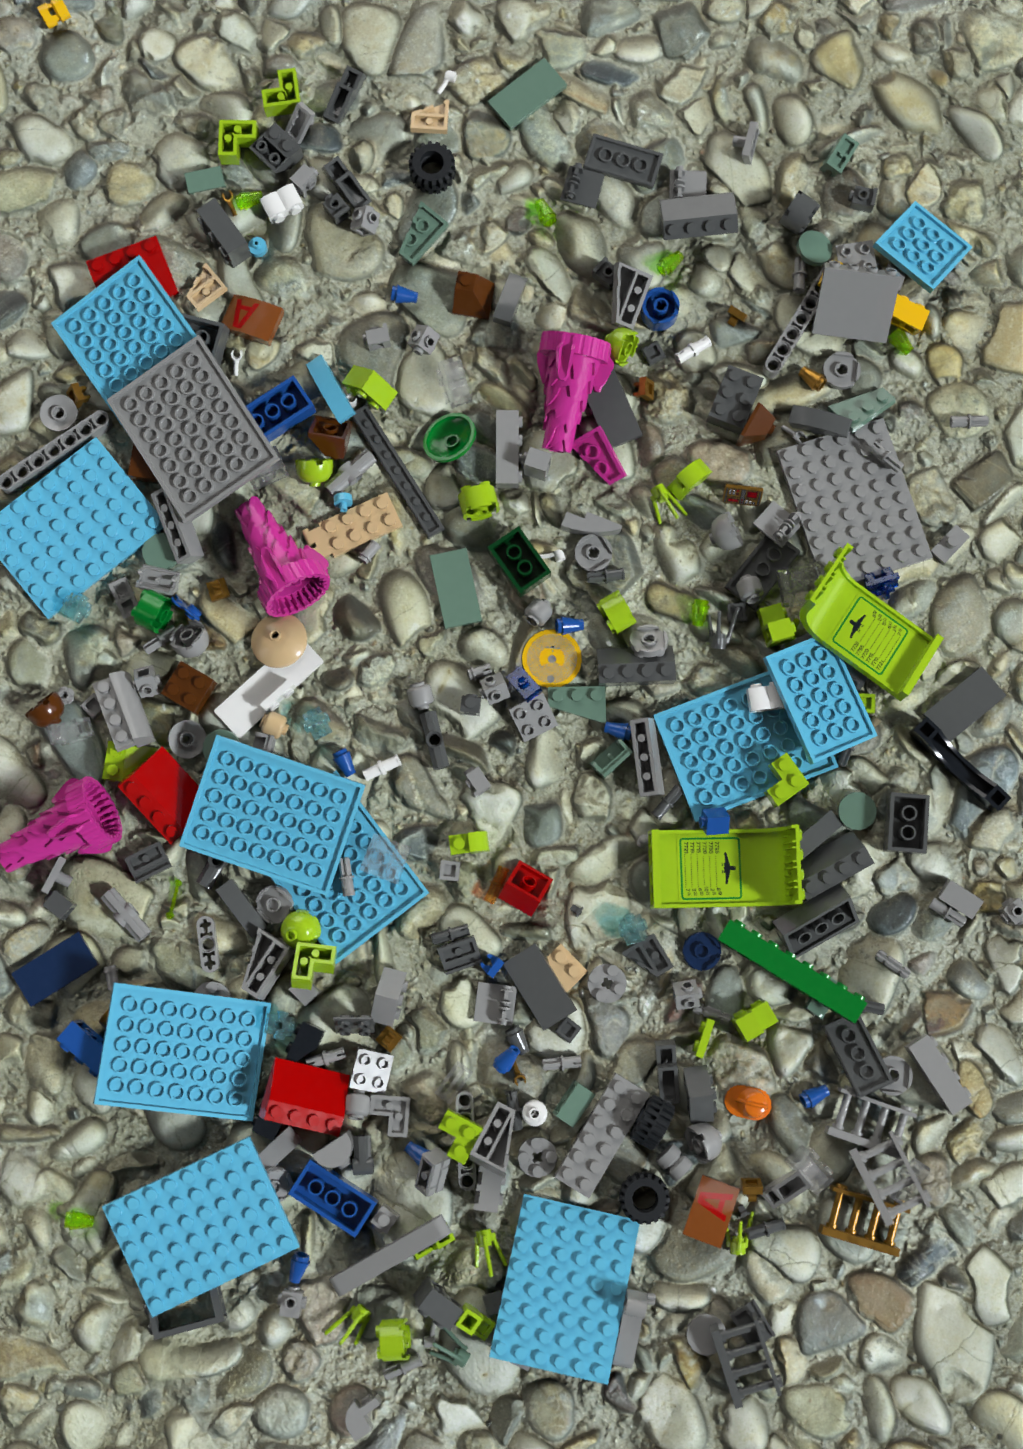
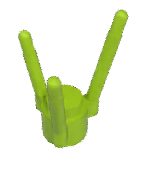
M659 484L650 490L652 493L650 500L653 503L658 524L662 522L657 501L659 503L665 502L676 519L679 516L668 498L684 516L688 515L670 493L669 489L665 488L664 484Z
M753 1211L750 1212L747 1228L752 1227ZM739 1221L738 1236H732L731 1240L728 1228L725 1234L726 1247L730 1248V1254L745 1255L746 1248H748L749 1239L746 1233L745 1237H742V1221Z
M491 1228L475 1232V1268L479 1267L480 1244V1247H484L489 1277L492 1278L493 1271L488 1246L492 1245L491 1241H493L503 1265L506 1267L508 1264L496 1239L495 1232L492 1233Z
M360 1303L357 1306L353 1305L324 1334H329L352 1314L351 1319L353 1323L343 1335L339 1344L342 1345L355 1326L362 1323L354 1341V1345H357L367 1323L371 1319L369 1317L371 1312Z

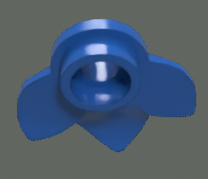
M175 594L177 600H174L173 596L171 597L172 603L178 608L183 609L189 619L200 620L202 613L192 603L188 606L177 594Z

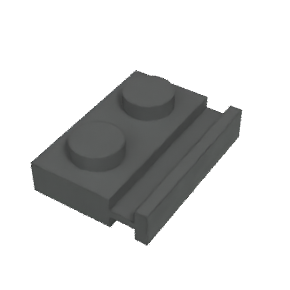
M160 841L124 858L136 884L173 867Z
M474 935L437 947L446 975L480 964L481 962L483 963Z
M754 1299L729 1313L736 1327L754 1322L752 1312H756L758 1318L762 1317L765 1330L762 1331L765 1342L769 1338L776 1336ZM757 1330L742 1334L747 1345L760 1341Z

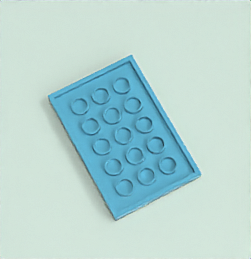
M814 638L763 658L810 765L878 736L844 660Z

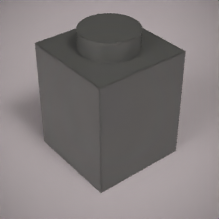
M60 890L50 891L44 898L45 903L43 904L45 908L60 920H66L77 906L75 902Z

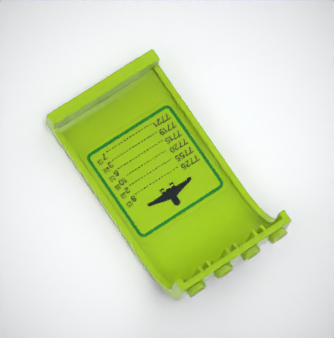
M849 543L843 548L839 546L832 555L835 557L833 561H829L824 567L825 573L823 576L820 575L814 582L816 586L814 590L811 589L804 597L806 602L799 613L801 623L816 641L896 699L902 701L909 696L944 638L939 634L934 637L930 636L857 583L848 574L844 566L845 556L854 547Z
M799 824L776 828L729 829V834L706 835L703 830H649L650 909L758 907L803 904L805 890L802 888L804 870L801 868L803 850L800 849L802 830L799 829Z

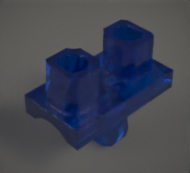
M890 567L881 570V577L877 579L874 573L865 574V589L877 597L882 595L887 600L890 598V593L895 591V587H898L900 576L898 572L894 573Z

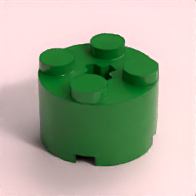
M144 589L140 595V601L131 611V616L134 617L135 624L158 634L160 633L159 629L164 630L169 624L173 615L171 605L174 606L171 598L154 590Z

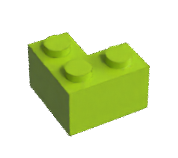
M296 68L277 70L279 88L261 90L266 117L293 114L297 103L301 102Z
M219 120L218 157L221 165H240V148H249L259 138V128L256 120Z
M353 365L342 381L349 394L352 396L358 395L362 399L368 400V405L375 410L381 409L386 411L398 393L376 371Z
M781 603L758 609L756 613L767 648L790 642L795 636L796 627L794 622L790 621L786 608L782 607Z
M787 752L768 765L779 782L766 790L764 794L774 808H776L809 785V782Z
M297 942L291 975L292 988L311 990L314 972L334 974L337 957L336 946Z
M759 999L750 1004L751 1008L747 1011L746 1009H741L733 1014L735 1018L731 1019V1022L742 1041L749 1042L764 1033L765 1029L779 1022L767 1001L761 1002Z
M448 1108L438 1128L455 1137L447 1156L465 1165L483 1130V1126Z

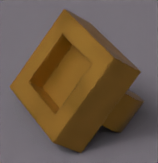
M732 305L727 311L732 314L727 323L735 327L739 319L745 322L748 317L747 314Z
M639 377V382L633 384V386L639 388V391L633 393V395L646 401L654 400V382L647 377Z
M73 383L66 394L74 401L77 408H81L83 402H88L91 396L83 395V392L87 389L86 386L80 387L78 383Z
M224 577L206 583L212 602L231 597Z
M386 1026L376 1038V1041L391 1052L403 1036L391 1026Z
M741 1178L740 1185L743 1195H747L748 1202H756V1194H763L761 1178Z

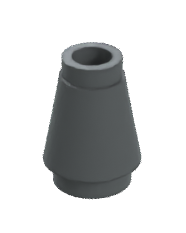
M515 1025L505 1031L507 1035L505 1038L509 1043L519 1048V1056L529 1052L530 1049L528 1048L523 1028Z

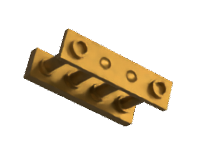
M836 1183V1186L830 1185L829 1189L836 1192L829 1222H826V1225L820 1223L818 1232L899 1257L900 1249L895 1246L894 1239L901 1213L893 1219L894 1224L889 1226L886 1239L883 1242L877 1241L875 1233L880 1213L874 1204L867 1233L864 1236L857 1235L856 1226L863 1200L874 1203L872 1197L847 1190L848 1186ZM844 1194L855 1197L848 1228H845V1231L837 1229L838 1225H836ZM894 1200L893 1203L884 1201L886 1207L891 1206V1208L903 1203ZM908 1209V1210H906V1211H904V1212L910 1214V1211H911V1210Z

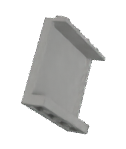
M838 261L824 262V272L815 317L811 325L812 334L887 343L901 280L900 273L893 268L880 270L878 267L870 265L865 268L859 267L855 263L843 265Z

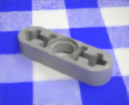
M202 916L196 923L201 967L206 972H215L220 966L216 925L213 918ZM205 919L211 923V926H208V933L212 932L213 936L206 935L202 937V933L206 934L205 928L201 927ZM208 938L213 941V947L210 950H206L203 947L204 940ZM215 952V955H211V960L215 961V965L210 969L209 966L205 965L206 962H209V957L204 956V953Z

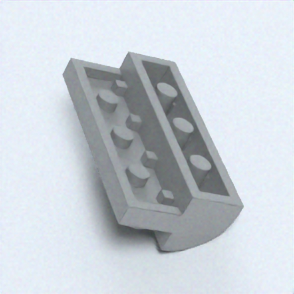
M117 671L109 673V678L92 684L117 752L135 745L139 748L156 741L139 694L134 690L133 678L129 672Z

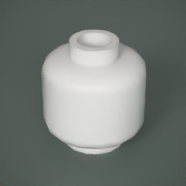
M530 1100L523 1106L522 1117L530 1126L542 1125L547 1118V1108L542 1101Z

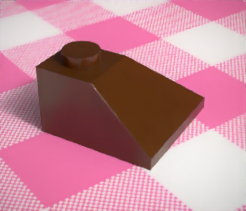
M458 271L452 314L489 320L495 283L475 273Z
M758 402L739 436L736 446L740 447L762 441L766 438L767 434L771 436L776 427L773 423L776 418L761 403Z
M316 415L308 431V437L325 456L333 459H344L348 449L352 421H345L340 424L335 418Z

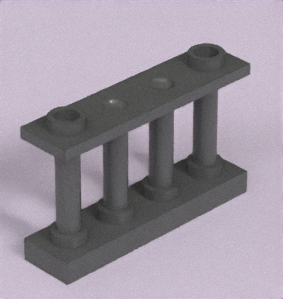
M752 1312L754 1322L725 1331L723 1329L719 1330L718 1323L710 1325L711 1335L735 1409L743 1407L742 1399L746 1395L775 1387L777 1395L781 1396L780 1388L784 1387L780 1374L776 1375L762 1333L765 1330L762 1317L758 1318L756 1312ZM757 1330L760 1341L731 1350L725 1348L724 1342L727 1341L726 1339ZM763 1349L766 1360L737 1369L736 1367H731L730 1361L734 1357ZM769 1368L772 1379L743 1388L742 1386H737L736 1380L740 1376Z

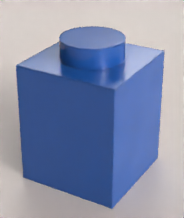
M724 807L702 809L701 817H699V827L703 829L706 835L729 834L730 815Z

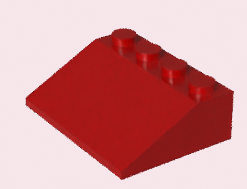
M157 236L86 261L97 288L140 255L170 297L179 294Z
M161 746L118 784V788L160 834L172 844L184 832L199 785L170 753Z
M275 1057L259 1116L264 1120L339 1137L345 1115L350 1075Z

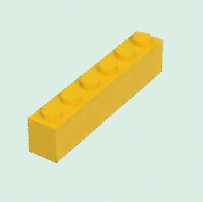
M823 273L817 285L821 287ZM897 294L891 324L915 336L922 331L930 311L925 309L922 304L914 303L908 297Z

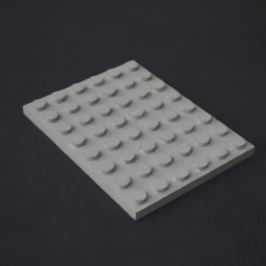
M200 335L191 339L107 399L108 404L185 524H189L281 460Z
M884 418L868 422L854 433L849 431L847 438L826 435L776 451L795 510L801 513V527L818 576H823L825 573L823 569L829 561H833L835 558L832 555L839 546L843 548L847 543L854 548L845 556L844 566L848 574L856 582L933 558L902 469L899 472H895L868 451L872 444L877 441L883 448L892 451L891 454L898 459Z

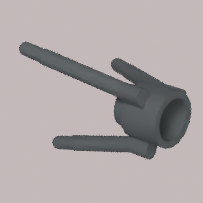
M736 607L726 637L724 633H721V611L717 612V627L714 635L711 615L707 614L711 648L726 649V644H730V638L740 607Z

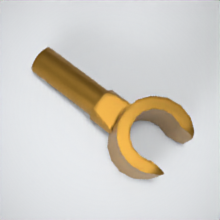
M228 190V192L230 193V198L225 199L224 194L222 192L221 198L224 201H227V204L230 207L233 217L237 216L232 201L233 193L230 190Z
M515 1061L512 1067L515 1073L514 1082L518 1086L517 1078L522 1077L525 1083L526 1078L524 1074L520 1073Z

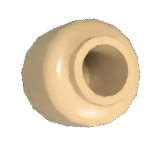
M270 711L268 714H264L259 727L262 728V733L273 735L275 739H278L281 734L286 735L289 725L286 724V716Z

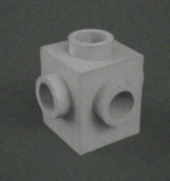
M369 205L355 208L352 214L350 229L363 237L374 235L379 225L380 213Z
M417 324L410 334L407 344L413 348L412 351L417 355H431L440 335L428 325Z
M153 665L134 669L133 687L136 692H139L141 698L160 694L159 686L162 685L160 675H156Z
M501 672L479 680L482 687L479 689L482 699H487L489 705L499 703L511 697Z
M1010 897L1002 902V907L998 909V912L1001 914L1000 917L1003 922L1009 926L1022 925L1023 899H1012Z
M695 979L672 983L676 1010L700 1007L699 999L703 998L701 986L697 987Z
M289 1285L288 1288H284L282 1293H279L277 1305L280 1306L279 1316L299 1319L302 1309L306 1308L307 1297L304 1296L305 1290H300V1287L295 1285Z

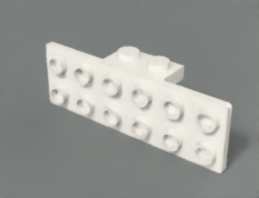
M307 643L303 655L295 663L283 668L262 666L221 703L214 712L238 738H241L263 718L265 713L268 714L270 711H274L279 707L280 702L284 698H289L294 693V689L320 667L324 661Z

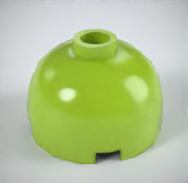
M620 327L606 335L604 341L611 344L610 358L614 364L623 367L629 363L626 361L628 356H634L639 342V338L636 337V334H638L636 331Z
M333 459L295 460L296 473L299 479L309 483L310 487H319L322 482L327 481L333 473Z
M299 909L293 911L282 922L281 936L283 941L296 949L297 942L315 944L321 935V925L317 917L309 914L308 912L310 911Z

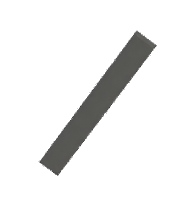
M367 404L355 410L356 414L352 416L353 420L428 539L444 531L445 528Z

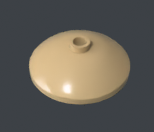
M269 615L256 625L251 637V647L255 657L262 664L272 668H283L295 663L303 655L307 646L306 629L301 621L293 615L284 617Z

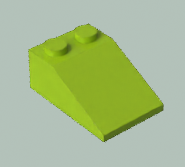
M108 740L102 779L120 783L159 748L148 746L137 748L135 745L117 752L113 741Z

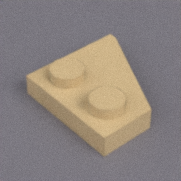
M444 100L443 104L436 107L430 105L423 110L419 109L412 112L410 131L412 133L447 134L449 100Z
M207 263L202 266L203 271L201 275L196 277L193 287L190 288L186 295L189 302L198 312L228 291L227 287Z
M562 944L558 945L547 956L551 968L566 992L588 972Z

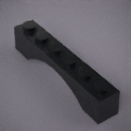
M927 716L921 719L909 732L992 814L999 812L1011 799L998 784L990 780L968 762L949 742L941 729Z
M303 1021L302 1024L298 1023L294 1031L296 1037L293 1042H289L285 1050L288 1053L286 1060L299 1062L308 1053L318 1049L326 1030L307 1021ZM258 1114L254 1116L251 1123L254 1126L253 1132L272 1141L276 1139L282 1126L281 1123L264 1120Z

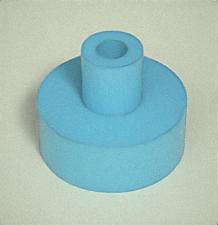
M254 237L249 241L248 246L252 256L259 258L266 254L267 245L264 239Z
M337 493L333 497L334 506L340 508V512H347V508L353 504L352 495L349 493Z

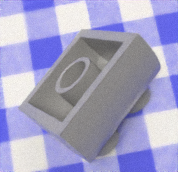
M349 1129L317 1150L312 1155L320 1165L327 1168L338 1167L342 1170L352 1162L350 1156L354 1150V1138L351 1130Z

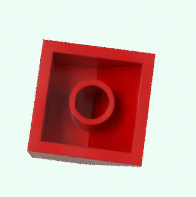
M519 860L498 898L532 917L553 879Z

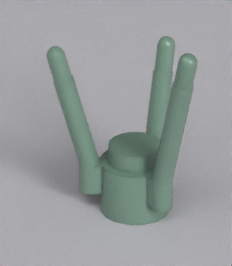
M443 1328L459 1348L455 1347L451 1352L434 1342L432 1346L450 1357L431 1350L429 1354L463 1368L471 1355L466 1351L468 1347L451 1330Z

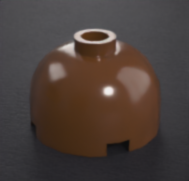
M54 691L39 701L34 708L32 707L26 712L25 716L35 726L45 728L51 725L55 727L62 721L60 717L64 713V703L61 697Z

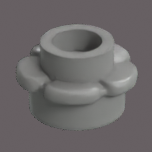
M64 686L56 692L61 697L64 705L73 702L74 691L71 688Z

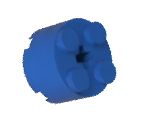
M656 287L647 292L641 307V318L650 330L663 331L670 328L676 322L680 306L677 295L664 287Z

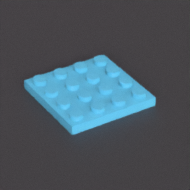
M915 201L875 242L873 248L931 294L968 254L972 246Z

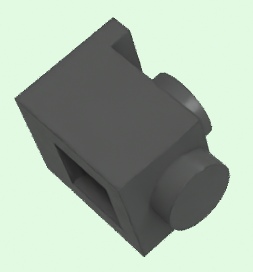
M856 185L854 190H850L848 201L851 202L849 209L871 213L875 206L878 188L871 189Z
M330 193L324 198L323 208L336 225H339L352 215L350 207L338 193L334 195Z
M604 257L593 269L592 277L608 291L613 287L614 265L608 261V258Z
M475 694L463 695L461 698V715L480 716L482 697H477L478 695Z

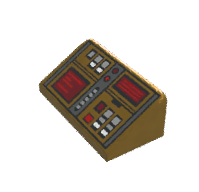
M726 484L723 490L722 501L724 503L758 507L761 503L763 489Z

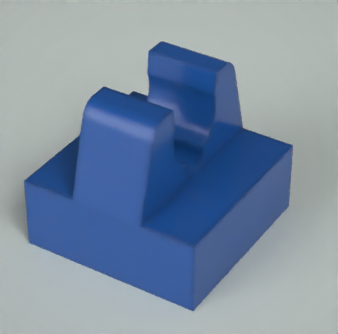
M488 953L486 956L490 958L491 964L485 965L481 962L480 966L486 974L494 978L505 962Z

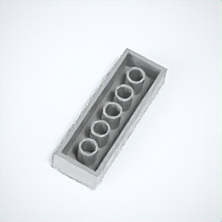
M614 1072L554 1174L555 1178L590 1198L650 1094Z

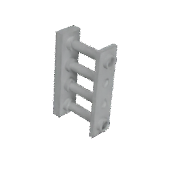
M845 1085L844 1089L840 1087L837 1089V1091L844 1093L836 1121L832 1126L826 1125L824 1132L870 1149L882 1142L880 1138L889 1109L900 1112L894 1134L899 1133L901 1138L908 1116L916 1118L917 1114L912 1113L913 1108L904 1105L898 1108L864 1096L860 1098L863 1102L854 1130H851V1133L843 1131V1123L851 1097H856L852 1087ZM870 1103L882 1106L873 1136H870V1139L862 1137L863 1133L861 1132ZM896 1146L881 1152L895 1158L901 1157Z
M893 1131L889 1132L891 1139L864 1152L858 1151L857 1148L849 1151L886 1227L894 1224L893 1219L896 1218V1215L923 1202L928 1208L931 1206L929 1202L932 1201L928 1190L923 1191L901 1148V1145L904 1143L899 1133L894 1134ZM896 1146L901 1156L900 1158L875 1170L867 1169L865 1162L868 1161L867 1159ZM902 1165L906 1166L911 1176L884 1189H877L874 1183L877 1177ZM915 1183L920 1195L893 1208L891 1206L886 1207L883 1201L887 1199L886 1196Z

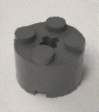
M799 190L778 223L796 235L801 236L821 205Z

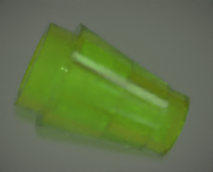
M261 191L239 193V195L235 196L238 209L246 211L261 203L260 199L263 195Z
M543 198L535 201L534 205L540 224L544 227L554 225L557 221L556 213Z
M677 250L660 259L656 265L658 272L662 276L671 275L684 259L683 254Z
M899 327L888 336L889 343L905 356L914 349L904 330H901Z
M694 599L693 603H691L692 626L703 627L710 608L708 600Z
M71 1210V1212L66 1211L64 1228H69V1230L93 1228L94 1215Z

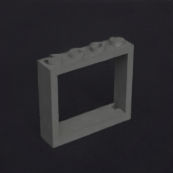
M221 1286L209 1290L215 1316L165 1330L160 1329L158 1316L152 1317L146 1303H144V1312L149 1316L150 1323H148L150 1335H153L154 1340L224 1322L228 1316Z

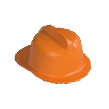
M736 1085L727 1091L725 1106L731 1114L737 1117L761 1120L771 1110V1099L761 1089Z

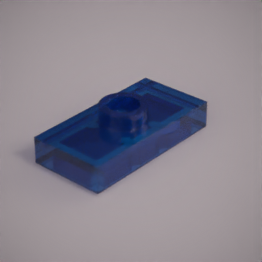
M521 666L506 677L508 682L527 703L542 692L541 687Z

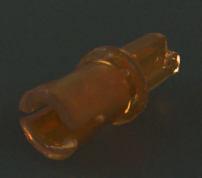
M498 865L493 880L489 882L491 884L484 898L486 902L490 904L495 903L501 888L503 889L504 887L503 883L510 871L509 869Z

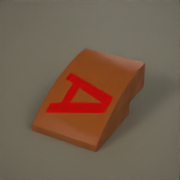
M234 295L221 323H224L230 329V333L252 342L257 341L270 347L285 313L283 308L246 296Z
M702 1175L683 1235L721 1249L740 1188Z

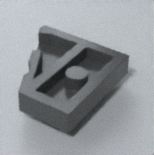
M654 933L622 952L625 957L636 962L642 968L647 969L656 977L674 967Z

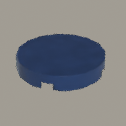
M694 933L683 944V958L687 965L695 970H709L716 966L720 960V943L710 933Z

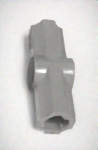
M363 450L352 461L345 462L339 468L338 473L324 484V487L334 497L335 494L343 492L349 485L353 486L362 478L363 473L373 466L377 460L369 450Z
M115 887L103 894L101 899L113 912V917L122 927L130 932L137 942L142 941L152 932L139 917L140 914L134 906L127 902Z

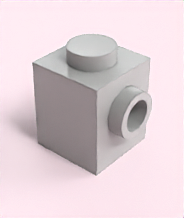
M383 1203L370 1221L373 1224L372 1228L380 1234L382 1232L387 1234L400 1214L386 1203Z

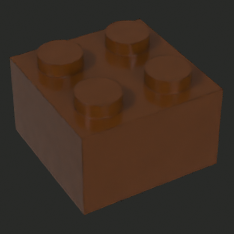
M180 661L161 694L198 716L217 683L205 674Z

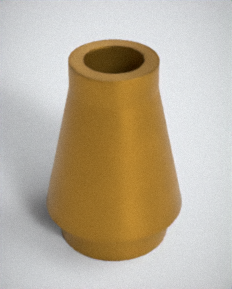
M806 366L798 374L813 391L819 392L827 382V379L824 378L825 375Z

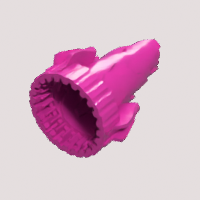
M564 331L542 332L539 351L537 352V364L542 384H544L543 394L545 395V417L542 428L545 434L542 448L558 453H571L577 424L580 425L582 412L585 411L588 395L591 394L592 389L594 392H601L602 387L614 368V362L610 358L611 344L609 342L578 333Z
M257 496L250 497L248 501L242 503L238 509H235V514L241 523L243 534L250 546L247 549L254 560V568L259 575L257 595L266 613L273 617H284L303 611L318 601L329 588L328 561L309 545H305L303 550L302 548L298 549L292 536L287 535L283 526L277 523L270 510H266Z
M86 776L80 780L71 778L64 783L51 800L54 804L53 807L39 813L40 817L28 822L25 828L11 834L10 839L0 844V863L5 868V871L10 873L27 864L44 859L50 860L63 853L67 855L78 850L79 854H101L111 851L112 844L120 841L122 838V824L115 804L106 789L91 776Z

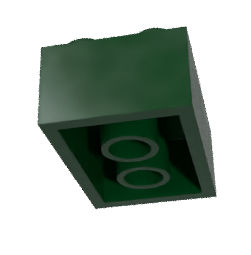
M519 526L487 547L489 555L519 598L551 577L550 569Z

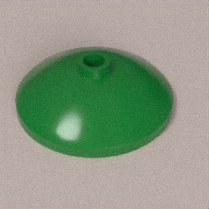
M450 413L438 418L425 433L423 439L425 453L430 459L441 463L451 462L460 458L474 443L476 437L475 424L470 417L462 413Z

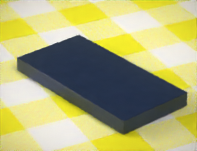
M77 932L11 974L30 1007H33L99 966V963L82 934Z

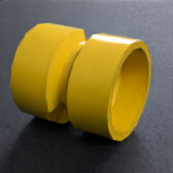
M50 0V4L45 2L37 7L48 29L57 26L58 21L64 22L71 18L63 0ZM54 10L56 15L51 16L50 12Z

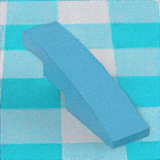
M321 354L307 363L306 366L337 421L342 424L354 416L356 412L349 403V399L323 355Z

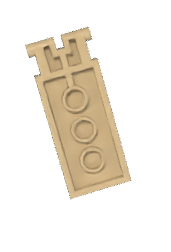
M386 492L348 509L347 512H341L319 522V527L311 531L306 528L301 532L307 545L312 546L316 544L317 547L313 549L324 558L331 555L336 558L369 543L371 540H376L398 530L403 525Z

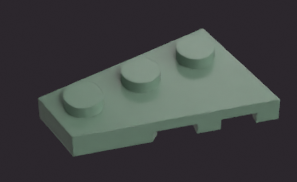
M421 201L418 211L412 220L411 227L399 250V256L411 266H414L447 230L449 223Z
M882 387L829 405L827 411L852 419L849 431L854 433L895 404L896 398Z
M605 686L548 687V704L550 708L606 725Z

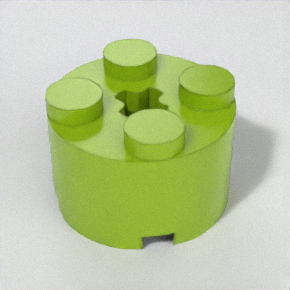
M483 481L479 485L472 487L471 485H466L460 488L461 492L458 494V500L464 520L467 521V518H471V521H481L492 517V512L496 511L497 514L500 511L495 488L490 485L489 481Z
M619 590L598 601L599 603L596 606L603 618L608 617L606 623L612 634L615 632L618 634L637 623Z
M407 1318L382 1319L380 1325L376 1326L375 1334L376 1338H379V1346L377 1347L378 1359H382L383 1362L409 1360L410 1354L406 1353L407 1348H411V1333L409 1324L405 1325L408 1321Z

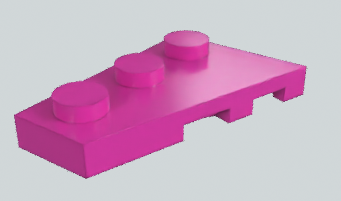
M601 426L574 440L572 449L609 485L627 476Z

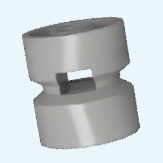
M674 1143L670 1144L655 1160L663 1169H668L667 1173L675 1182L693 1165L686 1156H681V1150Z

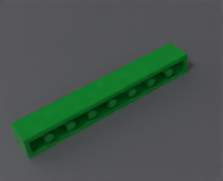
M729 920L718 938L720 943L855 1025L867 1005V1002L864 1001L866 999L864 996L857 992L853 995L847 991L848 987L839 981L837 984L830 981L831 977L822 971L817 973L812 970L814 966L804 960L802 963L795 959L797 956L788 950L786 952L778 949L779 945L772 940L766 942L762 939L763 935L753 929L751 932L744 928L746 925L739 920Z

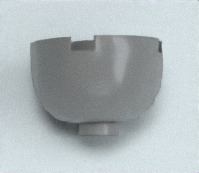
M729 511L713 520L711 524L712 533L709 534L712 544L716 543L723 550H733L743 546L740 531L735 526V520Z
M198 620L188 621L189 624L185 626L183 624L179 625L170 635V645L178 655L185 658H194L200 656L208 647V632L202 622Z
M705 1122L695 1123L686 1128L688 1129L685 1131L687 1145L690 1151L694 1148L697 1154L694 1157L700 1163L706 1164L719 1155L722 1148V1134L719 1129Z

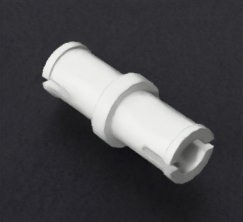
M704 336L695 343H689L686 348L674 354L676 361L682 364L691 357H697L701 351L712 346L709 337Z
M395 754V756L384 761H377V764L362 770L368 782L381 774L386 775L388 771L401 766L402 763L398 755Z

